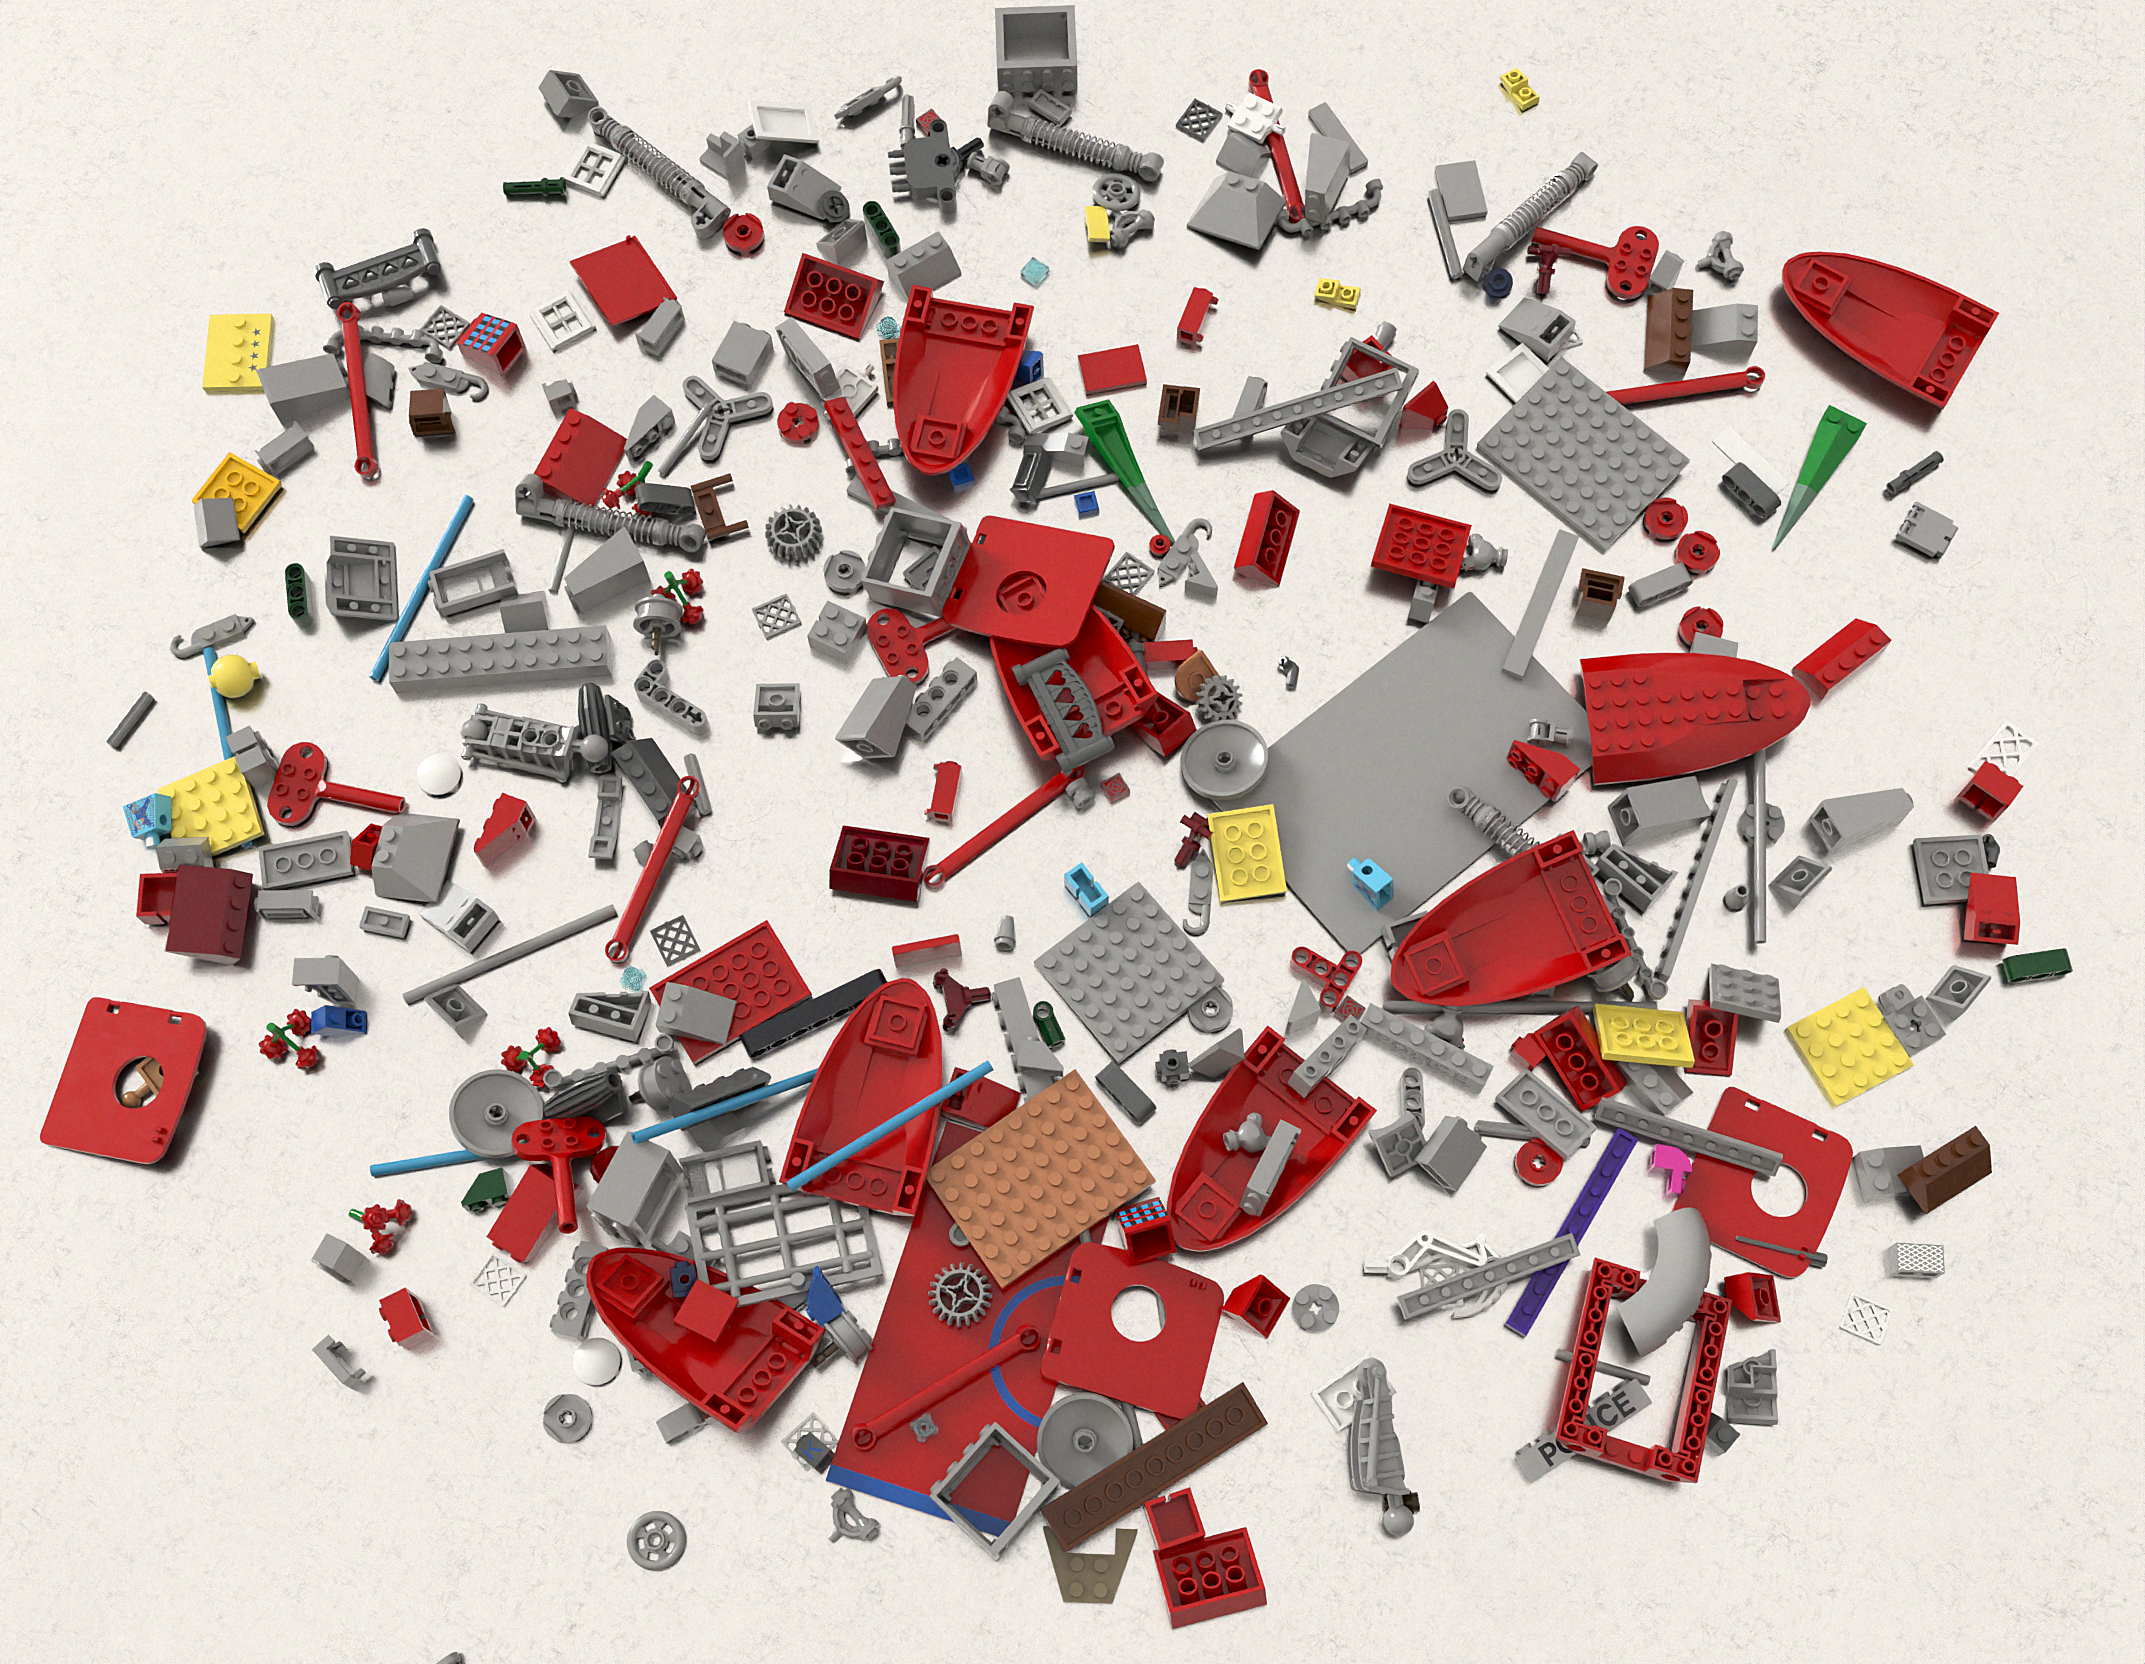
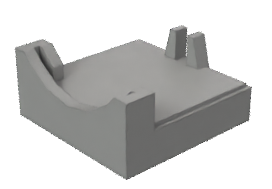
M1410 1111L1404 1112L1399 1120L1389 1126L1368 1131L1391 1177L1417 1164L1418 1162L1415 1159L1427 1143L1416 1117Z
M328 1334L312 1351L343 1385L356 1390L363 1383L361 1378L366 1372L362 1368L354 1372L340 1356L347 1348L341 1341L335 1343L334 1339Z

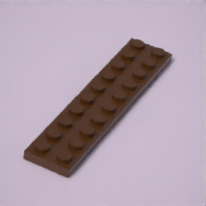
M1241 1382L1040 1508V1511L1063 1551L1067 1552L1263 1428L1268 1422L1244 1382Z

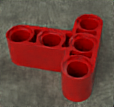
M1301 946L1293 950L1290 965L1296 972L1324 987L1318 1004L1322 1012L1332 1013L1338 1008L1358 975L1363 961L1361 954L1356 951H1348L1343 955L1338 965L1314 951ZM1304 956L1307 961L1299 963L1295 957ZM1354 960L1357 966L1349 967L1346 961ZM1323 967L1326 973L1318 974L1315 968ZM1341 978L1345 980L1346 984L1339 986L1334 980ZM1332 997L1335 1003L1326 1004L1323 998Z

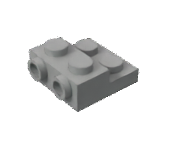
M800 683L756 684L753 712L755 727H759L762 730H769L771 727H781L784 730L799 727Z

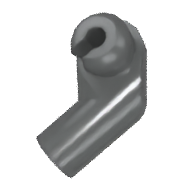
M1282 656L1278 664L1288 675L1286 686L1295 688L1297 687L1299 667L1290 657Z
M1985 834L1982 839L1987 855V865L1989 868H1995L2000 854V846L1995 841L1994 836Z

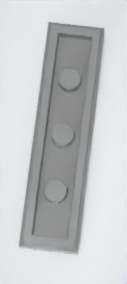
M1326 102L1309 110L1308 115L1323 136L1350 142V173L1368 165V159Z

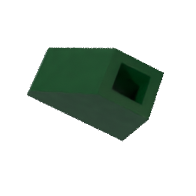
M501 1167L479 1173L461 1201L462 1207L466 1211L478 1212L487 1205L500 1206L507 1203L506 1200H509L512 1195L507 1172Z

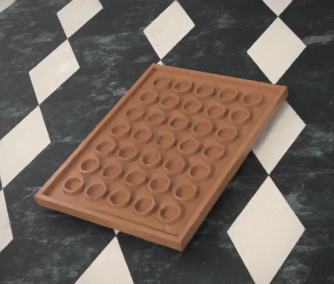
M1076 1069L929 1168L925 1178L1002 1289L1156 1182L1153 1175Z

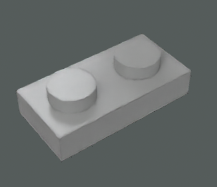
M365 906L359 927L362 930L404 938L410 916Z

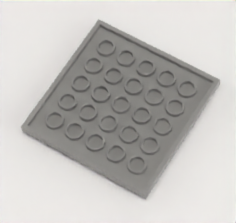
M1139 881L1034 961V965L1118 1063L1126 1059L1224 982L1223 976Z

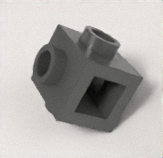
M1175 1049L1163 1051V1054H1159V1061L1155 1062L1156 1075H1161L1162 1082L1167 1081V1084H1176L1183 1079H1189L1187 1051L1177 1052Z

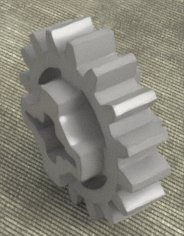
M1215 675L1212 676V679L1206 678V684L1199 685L1202 691L1196 692V695L1200 697L1196 704H1201L1202 706L1198 711H1205L1204 718L1211 717V722L1226 720V718L1228 720L1233 719L1232 713H1239L1236 707L1242 705L1238 698L1243 695L1237 693L1240 686H1233L1234 679L1227 680L1226 675L1220 677ZM1219 696L1225 697V699H1221V701L1213 700Z

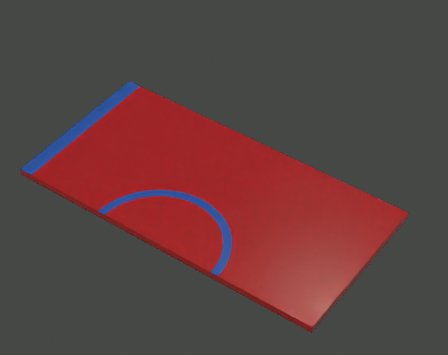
M947 1121L932 1166L982 1132ZM926 1181L871 1344L873 1349L869 1350L835 1450L836 1455L832 1459L825 1481L955 1523L932 1502L929 1497L932 1494L930 1489L939 1479L943 1481L948 1476L946 1471L954 1461L959 1463L963 1459V1451L971 1442L977 1443L980 1439L979 1433L988 1423L992 1426L996 1422L1033 1457L1036 1455L1038 1429L1042 1418L1051 1407L1058 1384L1056 1381L1043 1377L1040 1372V1366L1069 1262L1074 1250L1081 1242L1078 1236L1002 1289L971 1244L965 1247H957L952 1244L949 1231L955 1221ZM1110 1215L1089 1228L1093 1243L1102 1244ZM963 1262L964 1270H967L969 1264H972V1273L977 1269H981V1274L978 1278L987 1276L988 1280L984 1284H991V1289L985 1292L991 1293L992 1298L985 1299V1301H988L991 1306L990 1308L982 1307L986 1312L985 1316H981L979 1313L976 1314L979 1318L977 1323L973 1318H970V1326H966L965 1320H961V1327H957L956 1320L949 1326L947 1324L949 1317L940 1321L939 1316L942 1312L938 1314L933 1313V1309L938 1305L930 1306L929 1301L936 1297H930L928 1292L936 1290L930 1286V1283H939L935 1278V1274L943 1277V1267L950 1272L952 1271L950 1264L953 1263L957 1270L959 1269V1264ZM1073 1271L1071 1282L1078 1284L1081 1271ZM963 1277L953 1278L945 1285L956 1286ZM970 1279L968 1291L979 1298V1287ZM964 1287L959 1292H955L957 1302L967 1297L964 1295ZM941 1292L942 1304L948 1310H951L953 1299L947 1296L946 1293ZM964 1304L957 1313L967 1312L976 1304ZM1032 1324L1040 1332L1041 1341L1036 1348L1023 1350L877 1438L874 1445L869 1449L860 1450L853 1445L850 1434L853 1427L857 1424H867L1015 1335L1021 1325ZM1036 1333L1027 1336L1021 1343L1031 1344L1036 1338ZM1054 1340L1051 1352L1059 1355L1062 1342ZM872 1433L861 1436L856 1443H867ZM994 1444L951 1493L950 1497L952 1499L949 1504L977 1530L999 1537L1016 1518L1030 1471L1001 1444L998 1447Z

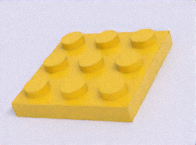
M229 452L191 501L195 505L201 499L234 498L238 530L245 534L282 486L280 480Z

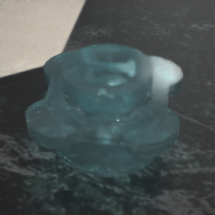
M888 316L884 317L876 325V329L884 334L885 339H890L895 332L901 330V326L896 324L893 317Z
M631 965L626 966L622 978H620V984L632 987L635 991L641 988L640 983L646 976L645 971L642 969L638 970Z
M928 1413L923 1414L921 1418L917 1419V1421H912L910 1424V1428L917 1434L919 1442H925L929 1436L938 1433V1427L933 1424L931 1415ZM922 1426H926V1430H922Z

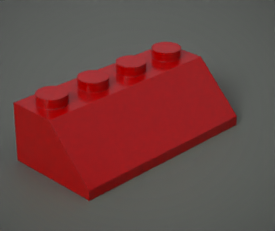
M1274 490L1254 494L1234 569L1246 578L1280 585L1300 510Z
M1855 618L1795 665L1792 670L1823 700L1884 652L1892 640L1878 625Z
M1579 1005L1562 1013L1534 1032L1537 1040L1582 1111L1598 1104L1602 1097L1609 1098L1621 1092L1627 1084L1614 1061L1602 1059L1598 1036Z

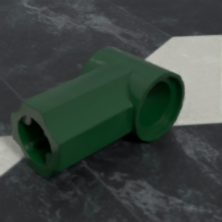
M1047 1001L1036 1003L1033 1008L1032 1017L1048 1048H1053L1066 1041L1054 1015L1052 1005ZM1045 1009L1049 1012V1015L1046 1018H1041L1037 1015V1011Z

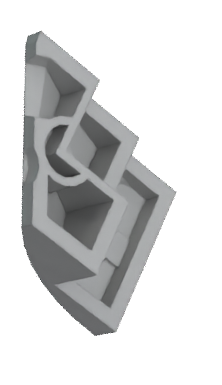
M1770 1349L1766 1354L1758 1357L1752 1356L1744 1362H1737L1728 1366V1423L1778 1424L1776 1349Z

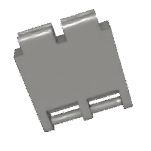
M1914 502L1912 512L1909 517L1905 518L1904 526L1901 531L1896 533L1895 537L1931 557L1935 554L1942 557L1959 528L1953 525L1954 521L1919 502ZM1918 511L1917 516L1915 517V519H1913L1915 513ZM1910 526L1908 532L1905 534L1907 527Z

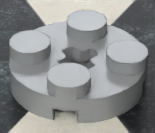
M850 550L839 551L840 553L834 556L832 554L827 558L823 567L826 584L838 592H856L862 585L860 581L861 572L866 568L859 554ZM847 567L850 573L842 575L839 572L840 569L844 570Z
M1766 803V846H1770L1784 833L1785 820L1778 806ZM1750 804L1740 816L1739 830L1749 840L1748 842L1753 845L1754 804Z
M1216 987L1188 1009L1189 1018L1197 1028L1206 1033L1219 1031L1231 1021L1233 1016L1232 999L1225 990ZM1206 1005H1215V1013H1206Z
M1311 1284L1303 1287L1296 1293L1292 1303V1315L1296 1323L1313 1333L1328 1330L1336 1322L1339 1314V1302L1336 1295L1329 1287L1320 1284ZM1313 1302H1317L1318 1305L1322 1306L1318 1315H1315L1314 1311L1309 1310Z
M575 1394L555 1396L547 1403L543 1412V1427L546 1433L554 1440L564 1443L579 1440L586 1434L592 1422L589 1405L584 1399ZM572 1412V1422L562 1424L564 1419L562 1414H570Z

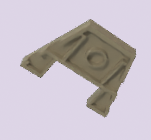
M1043 1526L1063 1602L1113 1604L1138 1529L1116 1528L1115 1554L1065 1553L1050 1526Z

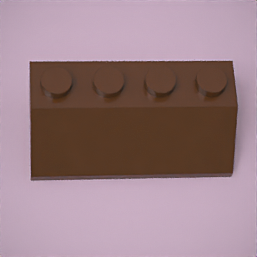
M1670 288L1648 296L1644 371L1686 374L1691 361L1692 289Z
M1101 581L1092 604L1110 611L1111 614L1124 620L1119 632L1120 636L1127 639L1131 638L1141 643L1158 642L1166 628L1167 610L1105 581ZM1109 617L1111 624L1118 623L1117 620Z
M1974 1126L1898 1174V1176L1924 1213L1928 1214L1992 1173L1990 1144L1977 1126Z

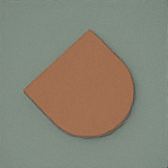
M1199 649L1178 667L1174 679L1175 688L1179 695L1193 702L1200 700V697L1196 695V692L1202 691L1199 685L1206 684V678L1212 679V676L1219 675L1203 650Z

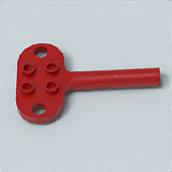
M1537 226L1532 238V243L1550 246L1558 244L1559 247L1571 248V254L1607 264L1609 268L1606 281L1607 286L1615 296L1622 299L1637 298L1644 293L1659 249V241L1655 233L1643 226H1633L1624 230L1614 247H1607ZM1641 234L1646 239L1639 240L1636 238V235ZM1627 285L1630 290L1624 291L1620 286Z
M885 608L878 610L870 617L866 630L869 641L888 676H907V671L915 669L918 672L917 676L908 678L912 683L918 684L926 677L929 670V660L923 648L924 645L957 629V627L949 625L942 616L921 627L915 628L909 623L902 612L896 609ZM881 617H887L889 622L881 625L878 623V620Z
M310 742L294 744L285 751L267 802L269 814L278 823L287 826H294L307 819L319 798L397 814L403 813L406 803L405 797L324 780L327 767L325 754L317 745ZM305 750H313V753L310 757H302V754ZM285 810H292L289 818H282V813Z
M578 1116L566 1119L556 1118L529 1121L518 1126L512 1134V1148L519 1158L527 1161H549L552 1163L559 1231L564 1234L573 1233L578 1229L571 1160L594 1155L605 1145V1128L597 1119ZM593 1133L599 1134L598 1137H590L589 1135ZM520 1140H527V1141H529V1142L526 1143V1144H520V1143H518Z

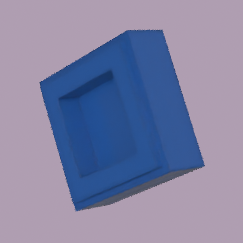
M969 463L958 465L948 471L954 489L975 484Z
M1095 491L1074 495L1079 517L1099 513Z

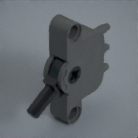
M934 119L929 124L930 137L911 139L905 143L904 149L888 152V158L904 157L905 166L890 169V175H907L908 183L892 186V192H909L913 198L919 200L938 198L940 211L945 214H951L957 209L955 182L960 176V168L965 166V159L972 152H977L984 147V143L981 138L976 137L958 150L954 146L950 148L946 122L942 119Z

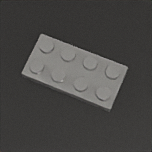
M347 830L258 847L262 888L264 891L354 874L353 865H350L351 847Z
M1527 1068L1495 1098L1496 1102L1565 1160L1597 1128Z

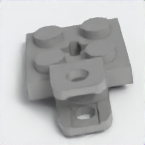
M1899 984L1880 994V1001L1888 1015L1883 1017V1020L1909 1057L1947 1035L1922 995L1914 998L1904 984ZM1911 1020L1918 1023V1032L1916 1030L1911 1031Z

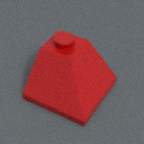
M1432 381L1403 406L1399 423L1401 429L1432 430L1435 426H1441L1446 421L1449 407L1435 381Z
M1746 1272L1724 1277V1291L1727 1299H1731L1732 1305L1754 1321L1781 1322L1773 1275Z
M1260 1274L1234 1288L1222 1310L1235 1321L1262 1337L1268 1338L1290 1297L1264 1275Z

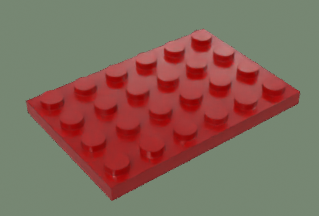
M768 920L649 987L659 1006L661 1005L667 982L690 986L737 1002L726 1045L677 1036L693 1064L698 1063L739 1039L744 1032L777 1017L812 996L811 991Z

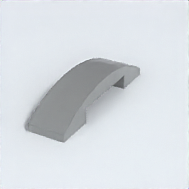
M600 776L594 833L591 836L588 857L611 859L619 826L622 777Z

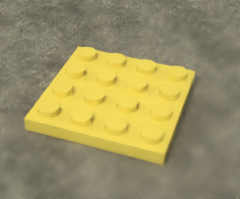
M234 757L158 789L159 794L171 796V838L209 836L212 857L265 835L250 784L241 773Z
M1865 987L1785 1029L1834 1108L1914 1065L1898 1039L1883 1020V1015Z

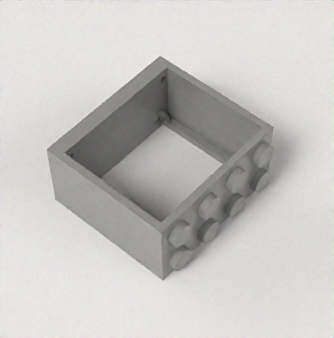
M1075 5L995 8L998 91L1029 93L1039 91L1040 89L1045 92L1078 90ZM1068 37L1069 59L1005 61L1004 39Z
M891 507L889 513L884 518L881 532L877 534L875 547L869 553L867 566L861 572L860 581L870 599L874 602L942 617L944 603L947 597H949L952 585L971 542L961 522ZM907 537L943 545L925 591L888 583Z
M627 1131L586 1207L591 1212L590 1216L595 1218V1221L599 1223V1226L604 1231L614 1236L616 1233H619L623 1240L636 1246L637 1242L642 1245L645 1244L683 1170L670 1150L649 1140L634 1144L631 1137L632 1132Z
M994 1422L992 1426L988 1423L979 1433L980 1439L976 1444L971 1442L963 1451L964 1457L959 1463L954 1461L946 1471L948 1476L943 1481L939 1479L931 1487L930 1491L932 1494L929 1497L934 1504L997 1560L1040 1511V1508L1061 1487V1481L1002 1427ZM994 1444L997 1447L1001 1444L1042 1482V1488L997 1540L994 1539L990 1542L949 1502L952 1499L950 1497L951 1493Z

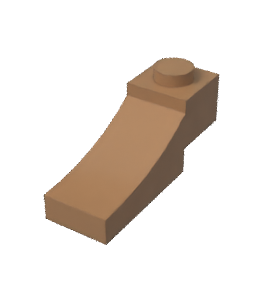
M899 338L879 340L887 403L893 402L894 369Z

